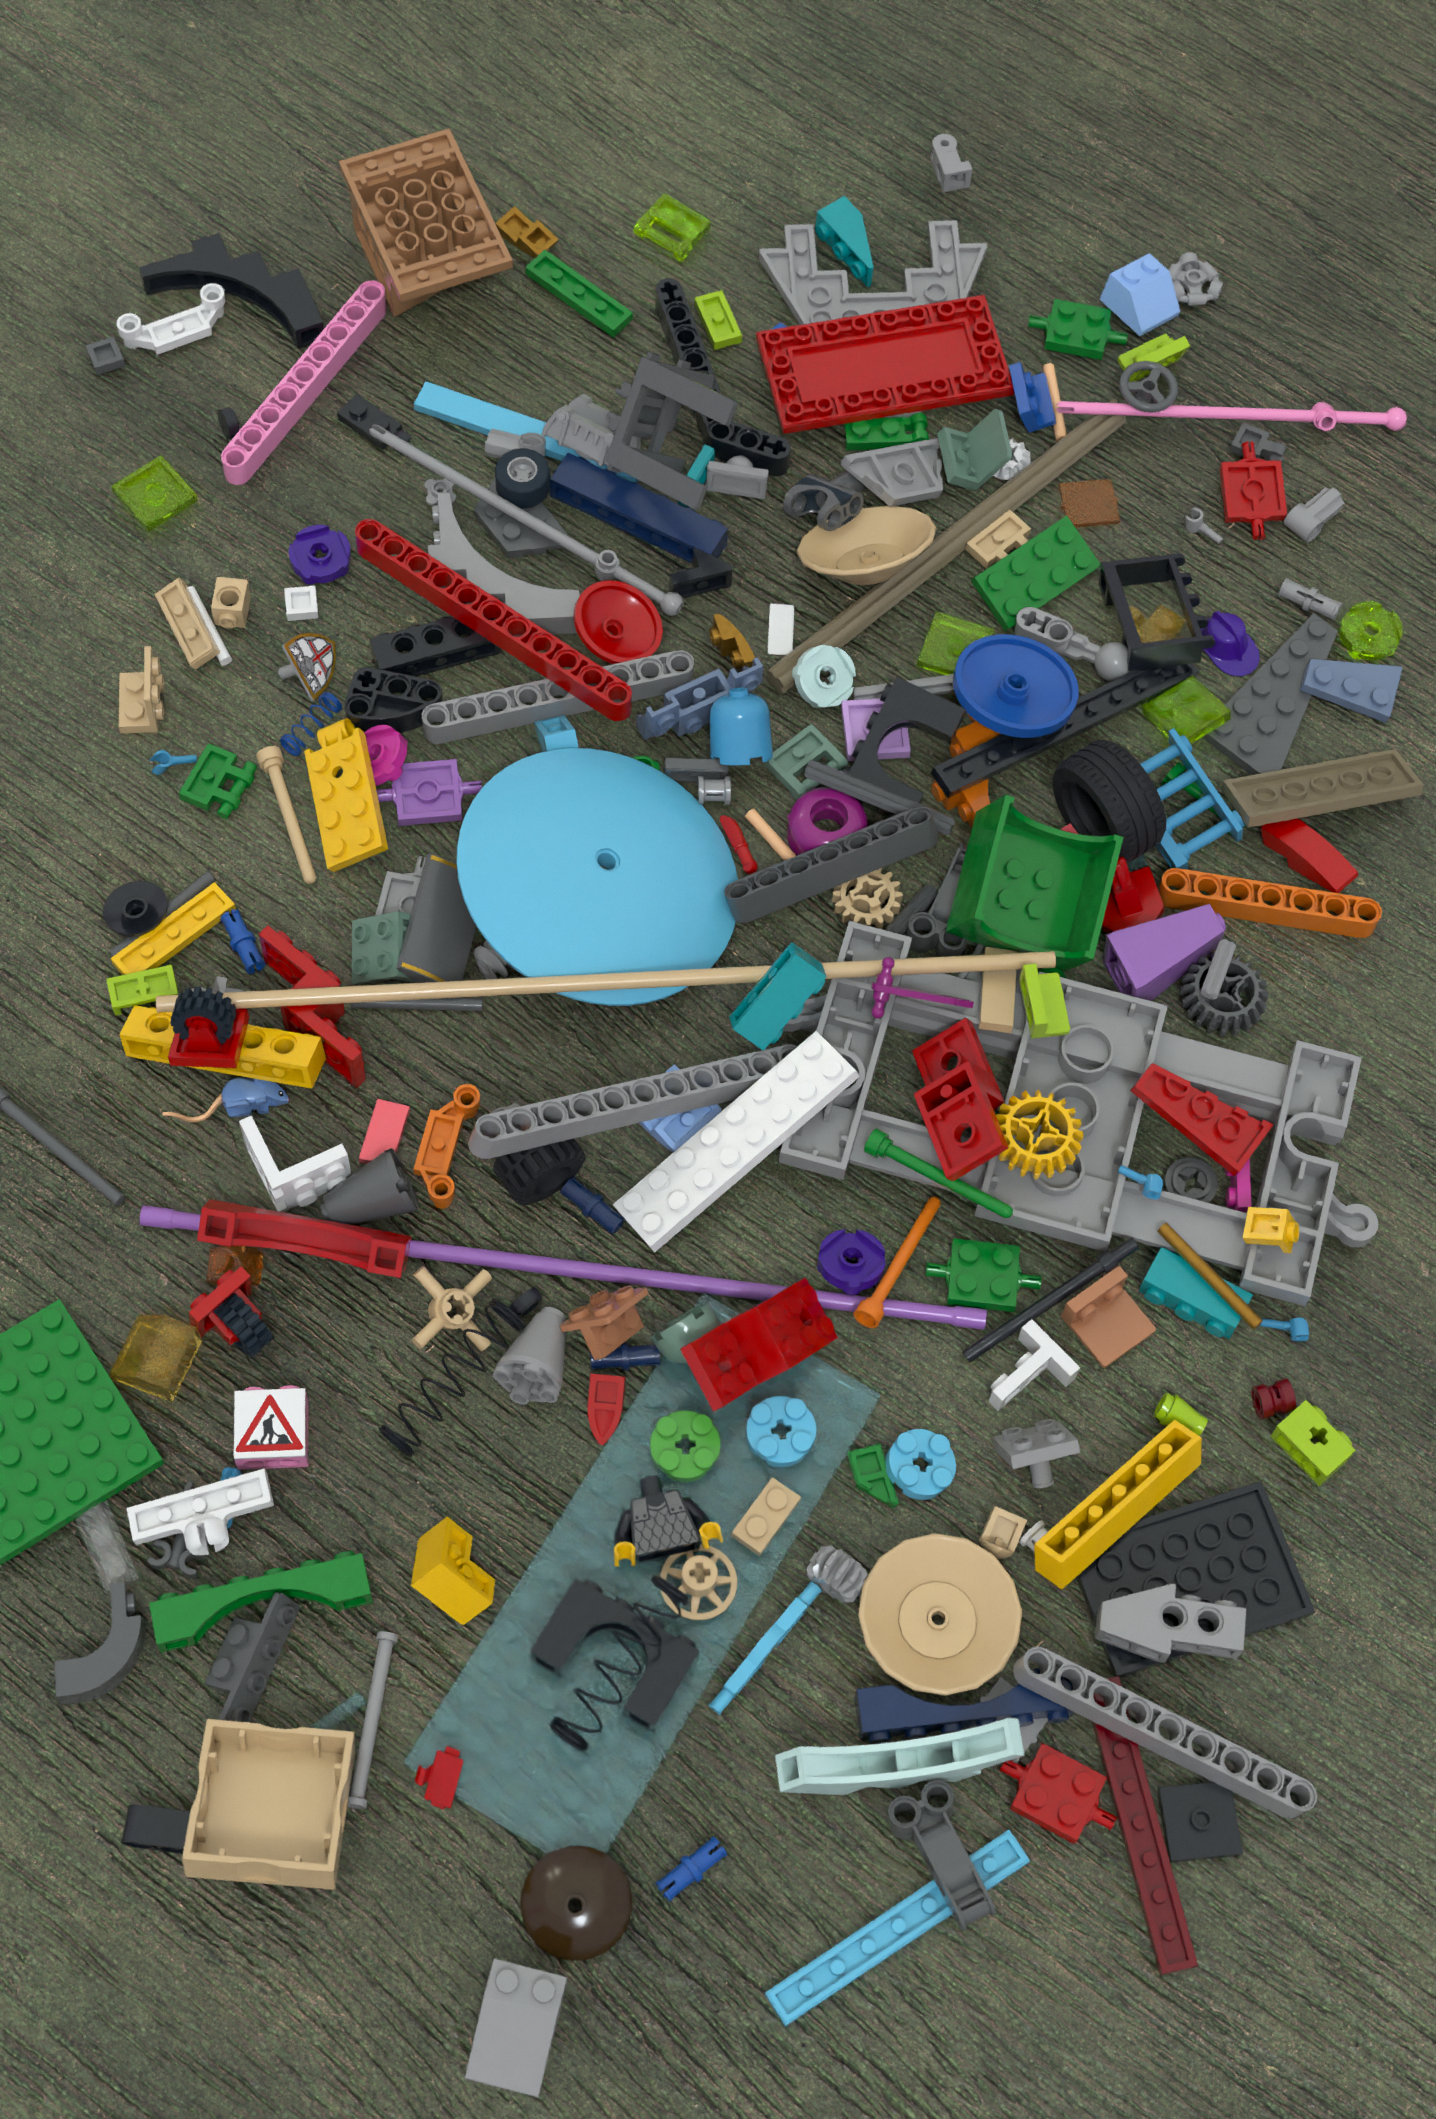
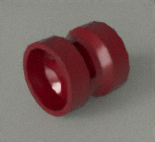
M1286 1378L1276 1380L1270 1386L1260 1384L1251 1388L1253 1407L1261 1420L1273 1417L1276 1412L1287 1414L1296 1409L1294 1390Z

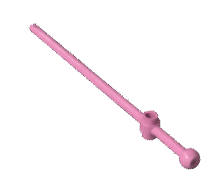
M1060 401L1057 403L1059 407L1056 408L1059 413L1313 422L1315 427L1323 431L1331 430L1336 423L1385 425L1390 430L1397 431L1405 426L1407 419L1406 412L1398 407L1390 408L1386 413L1334 411L1331 405L1324 402L1316 403L1312 410L1171 405L1163 411L1149 413L1137 410L1128 403Z

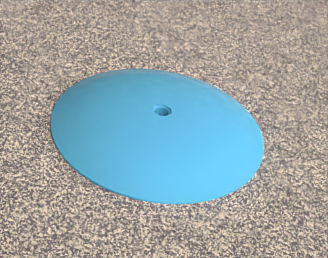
M588 748L555 749L537 753L507 766L482 787L465 814L459 832L456 859L458 881L464 902L474 923L490 946L508 964L525 977L707 969L717 962L731 938L736 921L731 914L724 890L730 883L738 880L731 851L723 834L706 809L698 803L691 793L661 771L641 761L609 751ZM689 986L559 992L557 994L591 1004L629 1006L661 1000L679 993Z

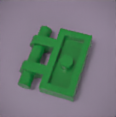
M208 743L179 791V798L206 811H209L214 801L218 802L221 806L217 811V815L223 819H228L232 811H236L241 804L240 797L244 790L252 785L254 781L253 775L257 770V766L247 761L242 769L235 767L238 762L236 754ZM227 779L234 781L229 792L222 789Z

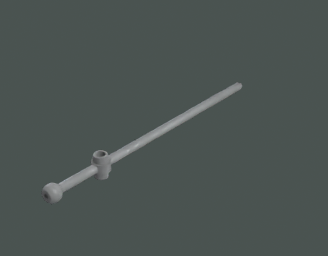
M372 425V428L369 429L373 437L594 565V571L601 581L613 580L615 577L624 583L632 585L647 597L659 603L661 610L666 615L675 616L682 609L684 601L679 593H665L620 567L619 559L612 550H604L598 554L379 425Z

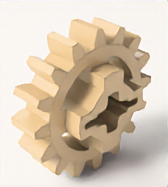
M882 868L834 887L835 891L832 895V902L836 903L834 912L835 914L843 913V923L851 920L867 926L875 924L878 929H882L883 921L889 924L893 921L894 914H899L901 904L899 903L902 902L903 893L898 892L900 888L899 881L891 882L893 876L891 871L884 875L881 873ZM854 886V890L849 891V895L846 896L848 889ZM886 899H888L887 905L883 909H881L880 906L885 903Z

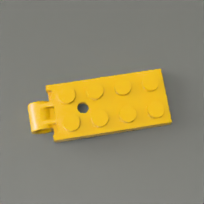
M348 718L317 731V738L322 749L315 752L311 749L304 751L327 869L332 872L388 850L365 733L360 728H355ZM343 768V774L336 778L337 772Z

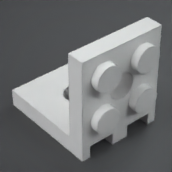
M252 1116L239 1121L246 1149L278 1212H285L298 1205L300 1207L307 1206L313 1203L318 1196L331 1191L352 1175L348 1154L343 1144L279 1172Z

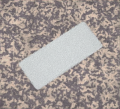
M770 604L768 654L788 655L792 651L794 605Z

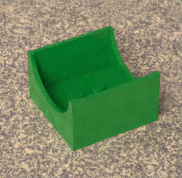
M1004 795L976 811L945 932L987 947L1017 951V953L1054 951L1056 956L1055 968L1062 972L1093 960L1124 837L1116 834L1110 836H1087L1052 828L1020 813L1012 805L1014 797Z

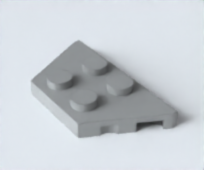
M938 438L845 455L840 462L842 467L890 507L937 498L943 491V480L940 476L942 465L937 455V450L940 447Z

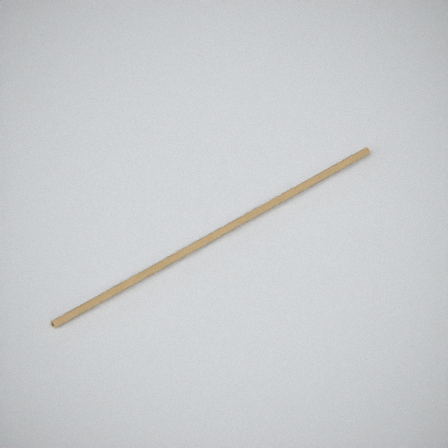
M1054 951L894 959L895 965L892 968L891 975L1022 969L1023 965L1035 963L1037 969L1055 968L1056 956ZM883 960L827 962L821 964L827 976L825 979L877 977V974L882 971ZM772 965L224 992L222 998L229 997L232 1000L231 1004H235L236 1009L758 983ZM178 995L156 996L157 1013L173 1012Z

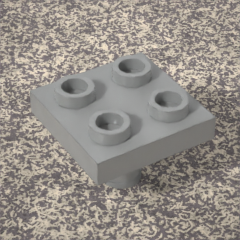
M1053 1419L1038 1421L1035 1423V1427L1008 1428L1002 1431V1435L992 1437L995 1451L1012 1469L1029 1465L1032 1478L1031 1483L1034 1488H1045L1054 1484L1049 1460L1080 1453L1078 1439L1059 1421Z

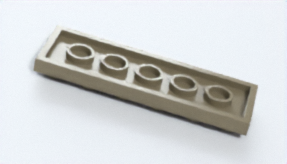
M1396 749L1223 780L1222 791L1234 809L1239 813L1246 826L1254 827L1422 795L1424 784Z

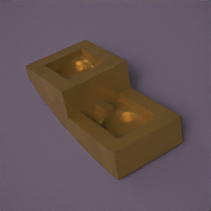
M515 206L495 223L503 238L534 258L544 250L549 251L559 240L539 220L534 223L531 222Z

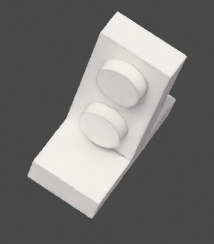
M1032 1319L1022 1327L1018 1340L1030 1352L1024 1354L1015 1364L1017 1369L1009 1377L1005 1373L1002 1374L990 1387L993 1391L989 1403L997 1411L1001 1410L1046 1368L1065 1387L1076 1379L1080 1367Z

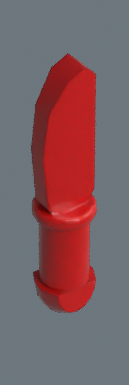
M726 815L720 816L719 820L732 847H734V852L737 853L743 865V870L749 875L756 873L758 870L757 862L754 861L748 849V843H746L736 820Z

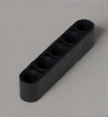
M131 1804L128 1806L121 1844L139 1849L183 1854L190 1811Z

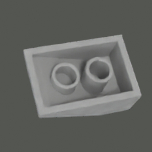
M494 1959L481 2006L465 2079L538 2098L567 1988V1977Z

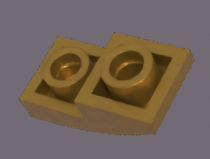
M721 614L713 615V628H709L712 645L718 646L722 657L730 655L734 669L739 668L740 672H742V667H752L755 656L743 635Z

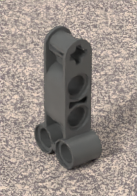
M961 842L929 913H916L909 920L906 936L912 937L910 949L914 952L922 953L934 948L936 949L937 957L964 956L967 939L945 932L967 850L963 842ZM916 930H923V931L927 932L928 934H927V935H920V934L916 933L915 931H916ZM946 942H954L958 946L951 947Z
M934 1780L924 1786L921 1800L918 1802L910 1796H900L894 1799L888 1810V1825L895 1837L904 1840L913 1838L951 1914L963 1932L966 1930L967 1925L989 1914L992 1917L996 1916V1910L950 1821L954 1809L953 1790L948 1783ZM938 1796L944 1798L947 1803L943 1807L936 1808L931 1806L928 1801L932 1797ZM908 1812L914 1816V1819L910 1823L904 1824L898 1822L895 1817L899 1813Z

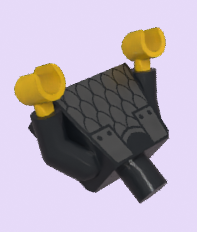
M653 1475L639 1480L642 1497L630 1500V1509L621 1514L614 1533V1565L619 1567V1560L621 1559L631 1560V1566L669 1558L671 1555L700 1549L701 1540L703 1548L708 1549V1540L712 1538L719 1539L720 1543L724 1542L720 1525L712 1522L708 1515L690 1498L682 1497L679 1490L663 1492L659 1476Z

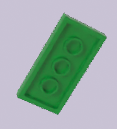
M1066 515L974 577L971 582L1004 631H1007L1016 624L1017 614L1020 610L1026 607L1039 609L1095 571L1101 564Z

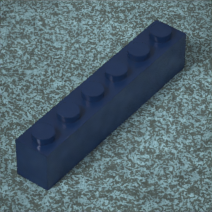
M567 453L550 478V497L692 563V548H697L719 558L727 546L728 528L719 521L710 520L697 514L693 509L680 506L670 501L664 495L646 490L636 482H629L617 476L613 471L593 465L583 457H576Z

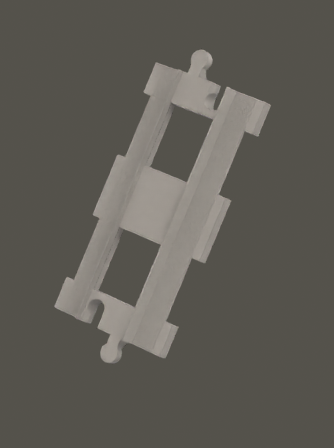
M849 921L837 962L883 960L885 957L907 959L912 937ZM944 973L893 976L892 985L970 1000L974 1002L973 1008L890 994L889 1001L884 1005L883 1017L876 1019L872 1016L871 1012L875 1004L873 999L874 990L871 989L872 982H876L877 977L838 978L831 980L826 995L807 999L800 1015L795 1019H790L783 1027V1031L789 1032L800 1029L813 1033L817 1031L857 1071L860 1077L854 1081L855 1084L842 1091L783 1142L779 1163L844 1180L848 1163L952 1191L887 1156L886 1158L880 1156L874 1158L865 1153V1144L870 1134L877 1128L889 1134V1139L893 1140V1145L943 1170L926 1126L864 1109L888 1026L933 1038L962 1019L967 1018L972 1021L984 1052L1015 1060L1005 1104L1009 1105V1099L1013 1095L1020 1099L1022 1092L1025 1090L1031 1097H1034L1035 1091L1039 1089L1044 1098H1047L1048 1094L1053 1092V1101L1058 1102L1065 1098L1066 1105L1064 1109L1075 1107L1076 1113L1073 1118L1081 1119L1082 1124L1078 1130L1083 1131V1139L1079 1142L1082 1147L1080 1153L1075 1155V1162L1071 1166L1066 1164V1169L1062 1174L1054 1170L1053 1177H1050V1179L1046 1177L1044 1172H1041L1039 1179L1035 1180L1033 1172L1027 1171V1174L1021 1177V1168L1016 1167L1009 1171L1008 1165L1010 1160L1000 1161L999 1155L958 1178L1010 1205L1013 1209L1011 1217L1003 1218L977 1204L974 1216L1100 1251L1107 1250L1111 1235L1125 1239L1132 1237L1136 1242L1158 1248L1163 1247L1169 1251L1176 1252L1157 1232L1167 1222L1203 1260L1242 1270L1239 1287L1243 1290L1305 1306L1311 1297L1324 1234L1336 1236L1343 1244L1359 1248L1367 1245L1373 1239L1378 1229L1377 1216L1370 1207L1355 1203L1345 1206L1333 1194L1339 1163L1299 1151L1293 1145L1290 1138L1292 1135H1297L1334 1146L1337 1143L1340 1144L1347 1128L1362 1057L1297 1040L1291 1051L1289 1064L1285 1065L1162 1032L1168 1005L1060 977L1070 1024L1068 1035L1031 1039L1023 996L1016 992L1012 1033L979 1029L981 983ZM1154 1063L1191 1082L1192 1087L1202 1092L1209 1091L1219 1096V1101L1233 1108L1238 1106L1248 1111L1249 1116L1259 1121L1264 1119L1273 1124L1255 1207L1288 1209L1294 1220L1299 1224V1238L1296 1243L1293 1242L1291 1253H1283L1280 1246L1246 1244L1243 1240V1232L1247 1213L1163 1190L1158 1200L1149 1199L1142 1194L1144 1185L1126 1181V1176L1118 1173L1121 1165L1127 1168L1129 1166L1144 1102L1130 1090L1149 1065ZM1027 1115L1024 1116V1118L1031 1119L1035 1118L1037 1115ZM1049 1119L1051 1126L1060 1130L1058 1126ZM1041 1125L1038 1126L1037 1132H1034L1033 1144L1036 1143L1037 1138L1041 1135ZM1012 1135L1015 1142L1022 1149L1026 1150L1025 1145L1021 1141L1015 1139V1135ZM961 1136V1142H962V1143H964V1142H966V1141H968V1140L970 1139V1138ZM1043 1150V1151L1038 1152L1037 1154H1041V1155H1042V1154H1049V1153H1052V1152Z

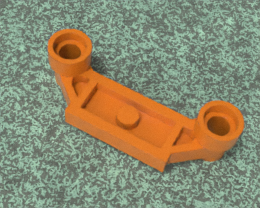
M471 1084L460 1085L454 1091V1100L437 1111L430 1110L413 1168L414 1175L421 1176L428 1190L429 1198L440 1209L449 1207L455 1195L454 1182L448 1175L463 1122L477 1114L481 1103L479 1090Z

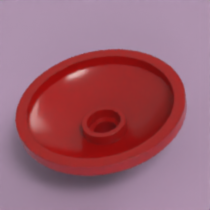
M613 580L600 581L587 587L577 599L573 613L577 634L583 644L600 659L611 664L622 663L652 656L659 647L663 628L658 610L643 592L632 585Z

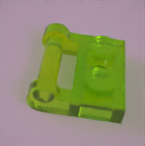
M664 193L638 220L633 232L641 238L647 237L673 253L674 258L683 262L689 255L690 250L711 229V220ZM655 223L659 225L660 227L664 228L665 230L682 239V241L680 243H677L673 239L669 238L668 236L651 227L652 224Z

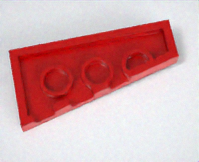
M1154 1063L1147 1067L1130 1090L1233 1176L1240 1172L1273 1126V1124L1264 1119L1259 1121L1249 1116L1248 1111L1238 1106L1233 1108L1219 1101V1096L1209 1091L1202 1092L1192 1087L1191 1082Z

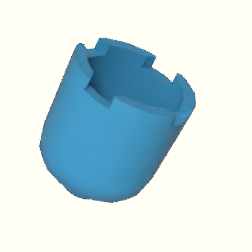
M738 687L729 689V694L719 697L711 706L710 759L720 758L721 765L733 766L750 765V758L761 757L762 762L772 759L773 747L770 712L767 702L756 694L748 693V688Z

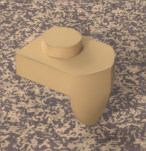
M993 1505L979 1538L980 1546L992 1553L997 1559L1012 1556L1027 1520Z

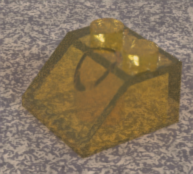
M138 1315L109 1373V1377L173 1402L202 1342L197 1327L166 1315Z

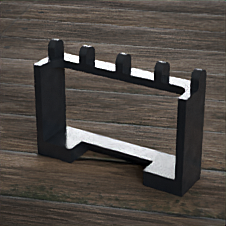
M1181 553L1101 562L1098 585L1105 606L1114 605L1123 631L1121 643L1129 648L1127 658L1128 671L1199 663L1202 650L1212 648L1216 643L1212 635L1202 636L1200 629L1208 625V620L1204 615L1195 616L1192 607L1200 604V598L1197 594H1187L1185 586L1191 584L1192 577L1190 573H1180L1178 567L1182 566L1186 561ZM1172 580L1192 637L1141 643L1122 586Z

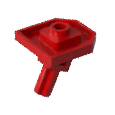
M1124 857L1118 858L1102 923L1103 931L1108 933L1161 918L1165 909L1150 866L1129 872L1126 859Z

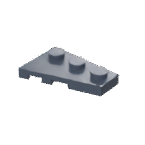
M1310 659L1304 671L1300 690L1386 723L1391 716L1403 667Z

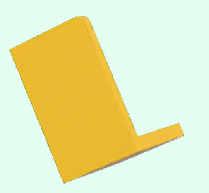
M446 1517L418 1539L411 1586L457 1622L464 1625L493 1603L495 1579L470 1560L473 1536L449 1517Z

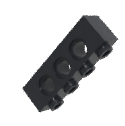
M453 616L441 617L434 622L423 625H412L407 629L393 633H382L375 638L369 639L371 656L376 669L415 677L501 654L500 647ZM467 634V635H469V636H467V637H461L460 635ZM401 651H410L408 653H400Z

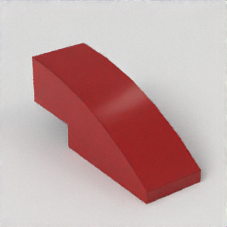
M1296 818L1289 821L1264 824L1261 827L1263 845L1286 857L1289 868L1333 893H1340L1358 877V871L1327 840L1300 819Z

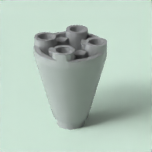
M553 1307L542 1308L496 1364L493 1372L494 1379L510 1392V1399L518 1404L525 1405L529 1401L555 1403L558 1400L562 1389L566 1332H562L560 1325L566 1321V1316L560 1310Z

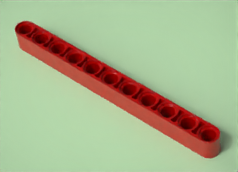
M365 519L357 524L355 527L357 551L362 558L608 719L623 721L630 716L632 711V690L626 682L374 519ZM595 683V684H598V685L589 686V685H587V684ZM613 700H622L623 702L618 703L613 702Z

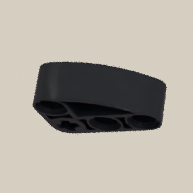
M364 667L357 670L353 675L345 700L346 718L351 720L355 728H360L363 732L374 726L389 725L397 732L403 733L423 726V710L431 704L443 702L441 686L436 681ZM397 692H402V693H403V694H401V695H394V693H397ZM428 698L434 699L432 701H424ZM359 712H363V713H364L363 715H355L356 713H359Z

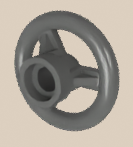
M1152 361L1133 363L1123 371L1120 377L1119 388L1123 398L1137 410L1149 413L1160 412L1169 408L1177 398L1178 384L1176 378L1169 369L1159 363ZM1151 370L1149 377L1141 382H1128L1131 375L1135 372ZM1160 375L1165 378L1169 385V394L1166 398L1158 390L1157 380Z

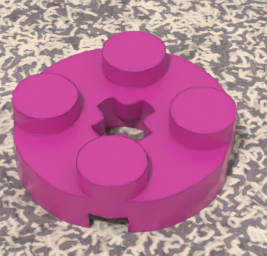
M389 725L374 726L364 733L375 786L388 780L395 781L401 776L403 771L401 766L407 755L408 742Z

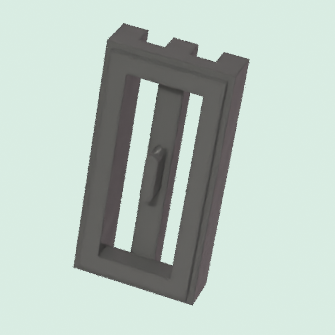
M665 758V775L676 782L698 783V776H703L704 779H724L725 776H728L729 765H721L720 759Z

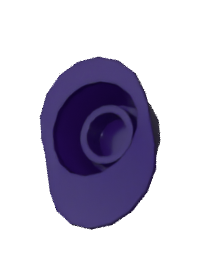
M1220 611L1214 612L1212 617L1207 619L1208 625L1200 630L1202 636L1212 635L1216 643L1212 648L1203 650L1223 673L1238 677L1251 674L1257 668L1260 657L1256 644L1246 633L1244 622L1235 614L1221 613Z

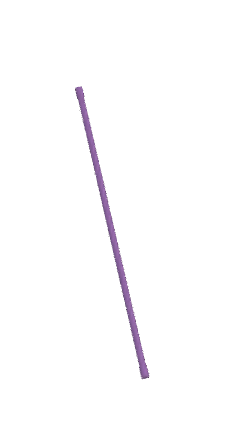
M143 1205L140 1213V1225L198 1231L201 1214ZM411 1240L408 1257L761 1301H765L787 1288L786 1286ZM815 1290L821 1307L825 1309L854 1312L860 1301L867 1298V1296ZM885 1299L883 1303L884 1316L946 1323L957 1327L985 1329L986 1309L962 1306L948 1307Z

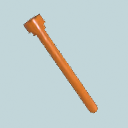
M932 1196L928 1199L871 1297H867L858 1304L853 1315L861 1325L868 1328L878 1327L884 1316L883 1303L941 1205L938 1197Z

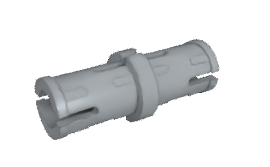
M1289 578L1284 580L1278 596L1302 605L1303 610L1307 612L1313 610L1333 621L1342 607L1341 602L1318 593V589L1314 587L1309 589L1289 580Z

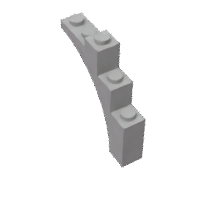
M450 492L438 493V505L432 506L433 524H439V531H434V545H428V554L550 634L577 633L573 613L577 599L580 596L579 590L552 589L532 585L509 576L491 565L471 546L461 532L453 513Z

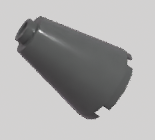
M393 1148L383 1151L323 1196L324 1204L320 1205L325 1220L351 1225L412 1213L418 1209L419 1204L409 1177L406 1178L401 1169L404 1166Z

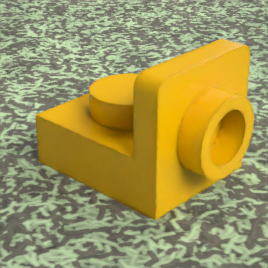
M1248 1207L1243 1232L1245 1243L1280 1246L1283 1253H1291L1293 1242L1296 1243L1299 1238V1224L1294 1220L1288 1209Z

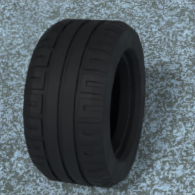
M1097 740L1057 765L1053 775L1055 800L1067 825L1071 823L1078 834L1087 836H1110L1116 834L1124 837L1119 857H1124L1127 864L1160 844L1166 831V815L1161 798L1147 772L1125 748L1112 741Z

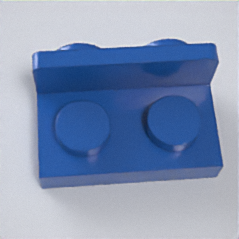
M1021 362L1009 365L1019 415L1028 433L1055 425L1056 417L1046 374L1041 373L1032 376L1030 371L1025 372Z

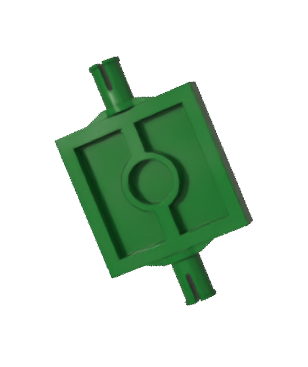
M1054 299L1052 311L1047 318L1030 315L1028 327L1045 330L1046 342L1044 349L1102 360L1104 349L1108 342L1126 346L1128 333L1111 330L1109 323L1110 309Z
M957 1238L952 1240L951 1256L947 1265L927 1262L925 1270L926 1277L945 1278L948 1288L947 1305L1015 1312L1017 1293L1020 1287L1040 1290L1042 1279L1041 1275L1021 1273L1019 1265L1020 1246Z

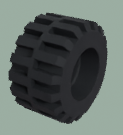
M573 1138L498 1156L494 1162L493 1171L516 1204L521 1206L542 1201L562 1189L566 1182L573 1176L575 1177L585 1162L586 1155Z

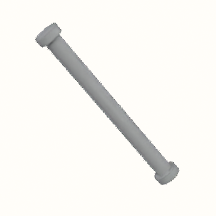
M380 1631L376 1635V1641L379 1644L351 1793L347 1807L366 1809L368 1801L364 1798L392 1648L393 1644H397L398 1635L391 1632Z

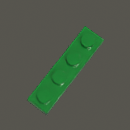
M546 250L542 251L525 267V273L528 277L613 338L633 320L632 311Z

